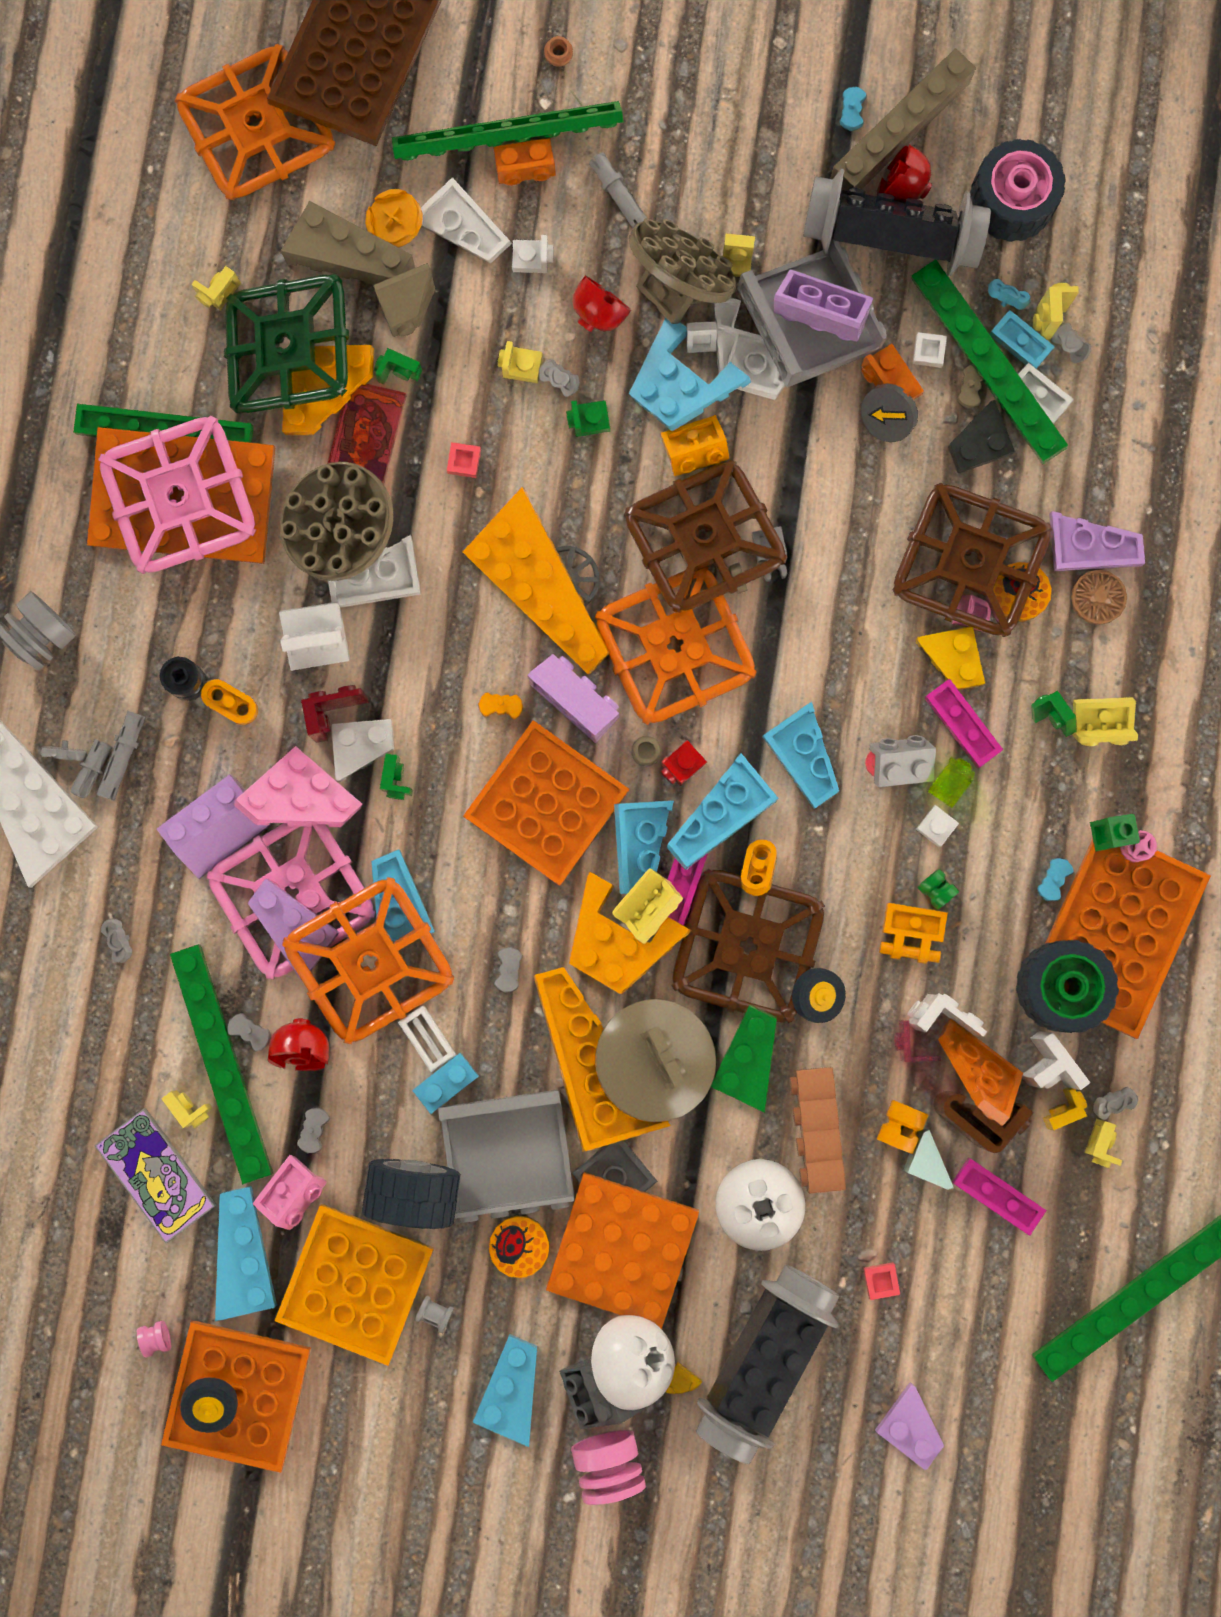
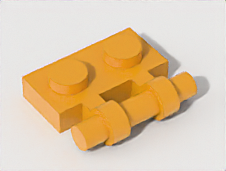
M887 903L882 933L893 934L894 938L892 943L881 941L879 953L890 955V958L900 960L901 957L917 959V963L927 964L928 961L939 963L941 951L930 950L931 941H944L948 912ZM904 937L920 939L919 948L903 945Z

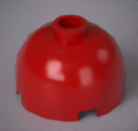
M910 144L909 146L905 145L887 167L890 170L887 182L883 177L881 178L877 194H890L895 197V201L906 202L907 198L924 199L932 187V183L929 182L931 178V164L921 151Z
M585 275L573 294V308L580 317L577 322L590 332L594 328L603 332L612 331L626 319L631 310L613 293L608 292L601 287L602 285Z
M303 1018L294 1019L293 1023L281 1026L272 1035L267 1059L270 1064L285 1069L286 1063L297 1065L295 1071H315L325 1068V1064L328 1065V1039L323 1031L311 1024L310 1020Z

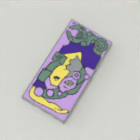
M146 1108L142 1109L95 1145L98 1152L165 1244L217 1206Z

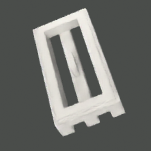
M424 1005L398 1022L430 1072H433L456 1056L455 1051ZM422 1014L447 1052V1055L444 1057L417 1016ZM411 1020L438 1061L435 1063L432 1062L407 1024Z

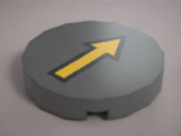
M888 383L877 385L865 395L861 403V417L865 427L873 436L882 441L892 443L903 440L912 432L918 423V410L915 401L911 396L908 397L903 392L904 389Z

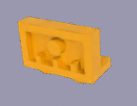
M716 415L680 426L674 431L667 430L660 433L674 476L690 473L729 459L727 439Z

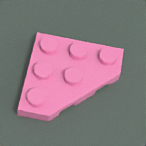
M295 746L235 800L234 806L256 825L287 823V826L311 827L312 824H329V827H342L360 810L362 803Z

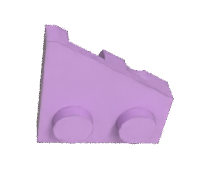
M910 1382L875 1431L920 1467L927 1470L944 1447V1444L916 1387Z

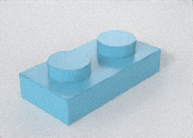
M1011 310L1006 313L990 333V336L1022 363L1025 365L1029 363L1036 369L1055 347Z
M460 1052L412 1091L428 1112L432 1114L479 1077V1075Z

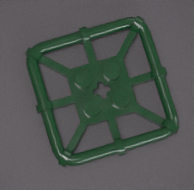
M336 274L319 275L292 281L280 279L275 284L243 289L235 292L233 295L229 294L226 298L228 302L225 310L226 348H224V358L227 359L230 408L235 413H252L283 407L285 410L294 409L295 405L331 400L339 395L343 396L347 392L345 388L348 382L347 340H349V330L346 329L345 295L342 279ZM319 288L304 309L289 311V296L291 293ZM331 294H333L334 329L314 332L313 317ZM277 296L278 314L259 317L242 302ZM237 309L254 322L255 342L238 345ZM287 337L290 340L289 346L285 349L279 347L280 343H283L284 338ZM335 341L336 381L315 364L314 344ZM256 354V370L240 389L239 359L242 356ZM312 370L331 387L293 393L292 373ZM280 375L281 396L248 401L266 377Z

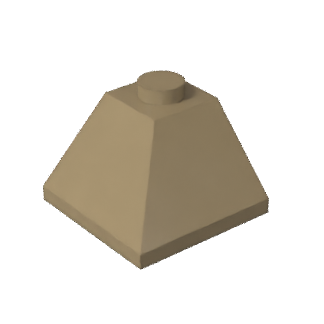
M428 263L373 285L380 308L393 337L410 335L415 331V328L420 327L435 292L432 273Z

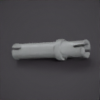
M604 152L597 154L594 157L596 161L591 159L589 165L603 183L601 186L603 190L609 192L631 227L634 228L636 224L643 222L647 217L623 183V176L615 171Z
M127 711L119 735H115L114 741L116 743L96 795L115 801L133 749H137L139 744L136 741L146 717Z

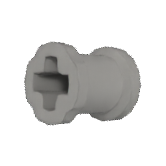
M426 1295L415 1321L420 1322L422 1320L438 1328V1332L443 1334L454 1308L451 1306L446 1308L431 1301V1297Z

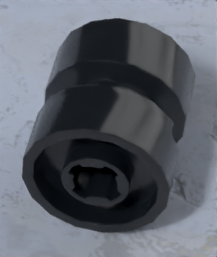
M177 656L166 661L160 669L159 678L161 685L173 696L183 701L195 700L201 696V690L207 683V679L203 670L193 661L186 657Z

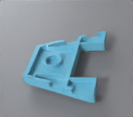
M665 317L629 395L668 429L674 431L704 412L703 409L717 400L721 402L728 398L729 393L740 386L742 388L746 387L751 383L748 375L729 362L710 384H707L671 355L687 337V327L681 322L671 324Z

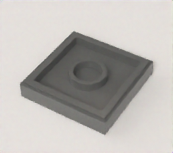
M624 1140L603 1146L572 1172L579 1183L583 1173L586 1172L642 1192H646L658 1182Z

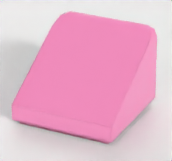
M962 595L957 609L989 621L991 609L987 601L974 595ZM954 620L952 623L964 627H970L968 625L962 624Z

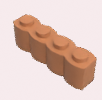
M833 1067L794 1070L795 1077H790L791 1095H797L798 1107L793 1108V1119L795 1126L800 1125L801 1138H796L797 1154L804 1158V1168L799 1169L801 1187H807L809 1194L846 1190Z

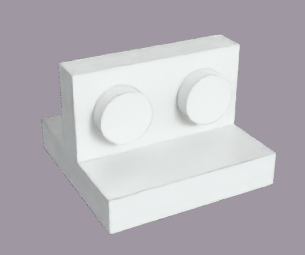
M339 601L279 612L284 635L280 640L282 651H287L291 671L350 660Z
M1039 1031L1030 1038L1044 1058L1023 1073L1022 1078L1027 1085L1048 1089L1061 1080L1068 1088L1082 1090L1090 1084V1081L1053 1032Z

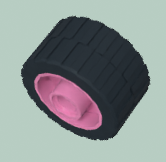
M1014 139L994 147L983 159L971 185L970 195L974 206L990 208L988 233L994 236V238L1013 242L1034 237L1047 226L1065 192L1066 178L1061 162L1058 161L1053 151L1046 148L1047 146L1036 143L1034 140Z

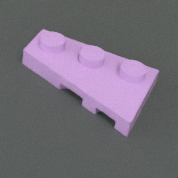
M265 879L248 901V905L292 966L285 953V947L282 946L283 939L288 937L294 929L315 918L317 915L272 881ZM326 924L300 941L329 947L340 932L331 925ZM298 951L310 971H312L322 957Z

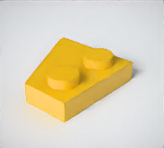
M973 627L920 636L915 639L919 648L922 647L930 657L931 663L945 676V680L950 679L958 690L983 686L985 684Z

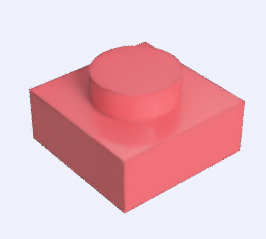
M451 442L447 473L477 478L481 447Z
M893 1262L863 1268L870 1300L900 1295L896 1268Z

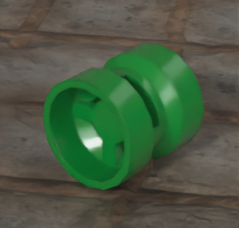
M940 868L917 886L922 894L929 896L931 905L936 910L940 909L959 893L954 884L947 882L945 879L946 875Z

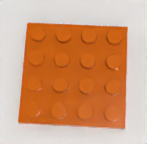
M533 720L463 817L558 886H561L614 813V804H620L630 789Z
M584 1172L546 1291L621 1316H640L654 1322L662 1329L695 1228L699 1210Z
M194 1320L191 1321L161 1445L281 1473L287 1455L311 1347ZM208 1377L218 1378L230 1384L235 1390L238 1399L237 1412L231 1424L223 1430L212 1433L200 1432L189 1427L183 1420L180 1410L181 1399L186 1388L194 1381Z

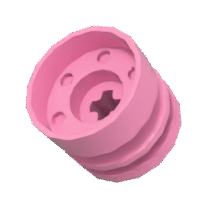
M618 1430L598 1434L583 1439L571 1447L576 1470L589 1472L579 1479V1486L584 1489L582 1491L583 1503L588 1505L614 1503L632 1497L646 1488L644 1476L639 1475L642 1473L641 1464L628 1462L638 1455L633 1431Z

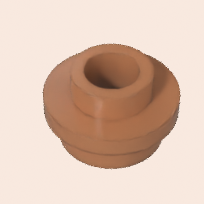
M556 36L546 43L544 55L548 63L561 67L571 61L573 47L564 37ZM561 50L564 54L557 56L554 55V52Z

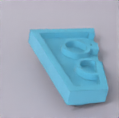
M811 701L762 737L815 809L838 793L839 788Z
M674 800L614 804L620 894H627L649 868L657 872L660 861V847L663 837L666 836L668 828L666 826L669 811H672Z
M398 849L371 861L373 883L386 880L387 877L394 878L395 882L406 892L423 922L429 924L431 928L430 933H434L433 925L401 851ZM383 892L374 896L376 904V917L379 910ZM392 895L384 928L394 942L411 932L413 927Z
M509 1334L473 1420V1423L527 1447L530 1444L537 1358L536 1345Z

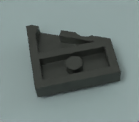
M995 400L990 401L949 444L948 449L958 474L1013 455L1015 452Z

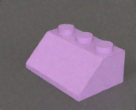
M790 269L775 294L774 313L781 315L785 320L807 324L814 330L836 334L842 340L858 342L873 298Z
M552 654L528 674L530 685L594 743H597L619 718V712L616 711L619 706L607 695L604 698L594 691L597 688L596 685L586 676L580 679L572 671L575 667L565 657L561 656L558 659Z
M230 774L157 828V831L176 856L198 879L206 875L208 871H211L220 861L238 851L271 826L270 823L269 825L254 824L234 806L235 800L246 790L237 778Z

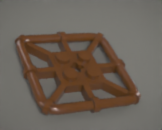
M728 460V462L716 464L682 481L677 479L673 481V485L637 501L625 510L624 517L626 518L627 527L643 556L642 563L646 569L650 570L665 601L672 607L674 612L681 613L682 611L694 609L728 592L733 594L738 591V587L774 571L786 562L787 555L785 554L784 546L766 514L768 510L764 503H760L745 473L736 465V461ZM722 475L714 498L694 506L687 491ZM733 477L749 508L729 517L722 501ZM675 496L681 498L686 508V511L671 518L645 511ZM750 519H756L771 548L742 540L735 527ZM638 522L667 529L674 543L653 552ZM700 530L711 531L713 534L710 535L708 540H700L698 538ZM739 551L769 559L734 577L731 576L723 561L724 558ZM680 553L687 565V569L677 595H675L659 563ZM715 563L724 581L686 598L695 572Z
M939 483L934 485V489L926 499L914 531L909 533L907 538L909 544L896 573L892 590L895 596H899L905 602L944 616L946 621L951 622L954 620L992 635L1009 636L1020 619L1031 589L1036 587L1038 582L1036 576L1049 546L1050 532L1053 529L1049 522L1046 523L1035 515L1002 504L1000 499L995 497L989 499L953 485ZM950 497L988 511L981 529L960 521ZM938 501L941 502L953 527L947 543L925 535ZM994 514L1032 527V529L1008 539L988 532ZM1036 537L1038 538L1025 572L1003 564L1010 548ZM920 546L943 553L937 569L906 581ZM972 552L978 554L977 559L981 562L979 564L975 563L972 566L968 564V560L964 556H970ZM998 575L1020 583L1007 619L993 591ZM938 578L957 585L950 606L910 591ZM964 589L985 596L997 623L957 609Z
M707 869L703 871V876L700 878L695 890L687 922L683 925L691 931L681 940L673 969L672 980L674 984L671 985L672 988L688 998L727 1008V1012L730 1013L735 1011L745 1013L749 1004L776 1016V1022H787L789 1024L795 1020L794 1016L797 1015V1011L793 1005L792 993L787 1006L771 979L776 958L799 964L794 985L804 972L814 968L816 961L813 958L824 922L823 908L825 905L823 901H818L817 898L809 894L772 884L767 893L757 897L753 915H748L732 910L717 883L722 882L742 888L741 875L724 870L711 871ZM709 886L726 914L720 934L698 928ZM767 895L809 907L782 923L760 918ZM812 915L802 957L779 951L784 930ZM695 935L718 941L713 962L684 977ZM748 937L753 938V944L757 945L756 951L751 950L749 955L744 953V948L740 947V942L746 941ZM716 968L736 974L730 997L688 985ZM744 976L764 981L779 1010L738 999Z

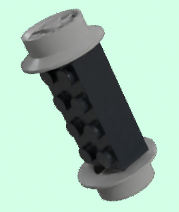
M842 168L833 179L815 176L803 237L821 240L824 253L827 254L834 228V241L948 261L947 276H952L959 266L978 268L986 243L991 210L990 208L974 206L970 192H965L957 214V211L952 210L953 208L946 204H935V207L923 205V201L913 198H907L906 202L895 201L893 195L878 193L877 196L865 194L866 191L859 188H849L848 191L841 190L844 169Z
M789 1265L784 1266L777 1281L762 1280L761 1284L765 1287L761 1298L707 1398H699L697 1401L704 1416L696 1429V1433L715 1449L745 1464L751 1463L759 1447L772 1449L775 1446L774 1441L769 1437L828 1325L834 1328L839 1326L831 1312L840 1296L826 1285Z

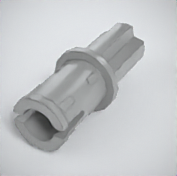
M94 739V743L84 763L80 762L79 765L82 768L71 788V793L80 798L88 797L98 774L102 775L101 768L112 749V746L97 739Z

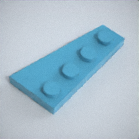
M740 753L727 772L724 773L694 813L671 839L667 848L686 870L776 803L779 798L742 753Z
M252 1186L220 1193L215 1322L277 1306L258 1213L253 1205L255 1199Z

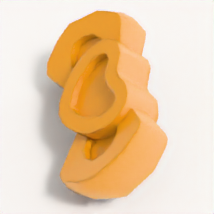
M486 692L481 696L478 703L479 710L484 717H488L495 712L498 715L507 714L512 719H517L524 708L522 699L518 695L500 696Z

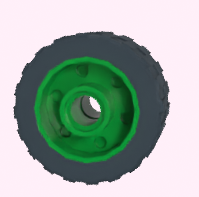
M1078 940L1046 943L1041 945L1040 948L1034 949L1029 953L1030 955L1027 959H1024L1021 969L1017 974L1016 993H1018V1001L1025 1010L1024 1013L1040 1027H1045L1047 1030L1055 1032H1086L1088 1029H1094L1103 1020H1106L1116 1005L1119 988L1117 985V973L1113 969L1114 966L1101 950L1094 948L1089 943H1082ZM1066 980L1069 983V990L1067 993L1064 989V983Z

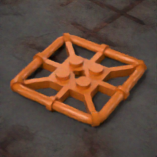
M276 44L275 46L265 48L231 66L228 63L222 66L223 70L187 87L181 93H177L175 102L177 103L179 114L195 143L194 149L198 156H202L216 185L225 194L226 199L234 201L236 198L247 196L279 179L283 181L289 178L288 174L324 157L329 151L334 150L336 142L333 140L330 128L315 123L320 133L317 134L290 126L284 115L287 111L268 104L267 97L272 88L279 64L284 62L288 54L283 45ZM269 60L262 83L244 92L236 76ZM227 81L231 83L237 95L221 104L197 98V96ZM190 108L220 116L225 129L205 138ZM255 115L257 119L262 117L258 126L248 125L251 122V116ZM291 137L317 145V147L282 164L273 145ZM232 139L238 150V155L229 181H227L212 150ZM266 150L275 168L239 185L247 159Z
M709 567L695 572L693 579H696L690 597L700 593L703 582L706 583L707 588L718 584L715 576L708 570ZM686 570L667 578L672 589L681 584ZM652 582L644 585V589L614 601L602 608L601 611L596 612L597 629L610 652L609 656L614 665L612 670L615 676H619L635 713L642 719L644 724L649 725L650 723L664 721L698 705L703 707L707 705V701L744 685L751 678H755L757 671L754 669L753 657L736 623L739 620L736 614H732L724 594L713 599L722 619L702 629L693 613V609L682 611L681 613L675 612L667 616L658 598L661 592L657 584H652ZM650 599L659 620L639 627L615 618L612 615ZM609 625L639 636L646 653L625 662ZM726 628L743 665L712 654L705 637ZM671 638L683 641L684 644L680 646V652L676 653L674 649L669 650L667 648V645L671 643ZM650 662L658 681L649 705L646 708L629 671ZM711 663L738 673V675L701 691L692 670ZM684 674L693 695L655 711L665 682Z
M387 877L386 880L374 882L340 903L334 902L330 905V909L294 929L288 937L283 939L282 946L285 947L287 958L308 989V997L316 1002L333 1031L346 1044L362 1040L398 1018L400 1020L407 1017L408 1012L441 994L454 981L450 965L432 937L429 924L423 922L404 889L395 882L394 878ZM383 892L375 923L356 933L345 913ZM392 895L413 927L411 932L394 942L384 928ZM335 919H338L349 937L333 948L300 941ZM420 939L439 972L408 966L399 950ZM298 951L330 958L339 974L322 984H318ZM369 955L370 957L375 956L377 958L374 961V968L370 969L368 965L361 966L364 956ZM405 976L436 982L402 1003L398 1001L390 988V985ZM344 982L355 997L347 1028L325 995ZM382 990L392 1009L356 1029L363 1001Z

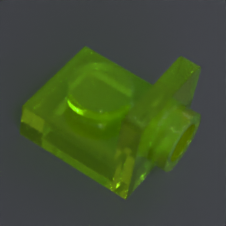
M951 756L945 767L928 788V792L953 808L973 782L975 772L972 771L973 767L967 761L961 758L956 760Z

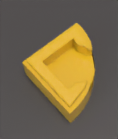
M677 1362L672 1381L666 1393L682 1394L693 1391L703 1381Z

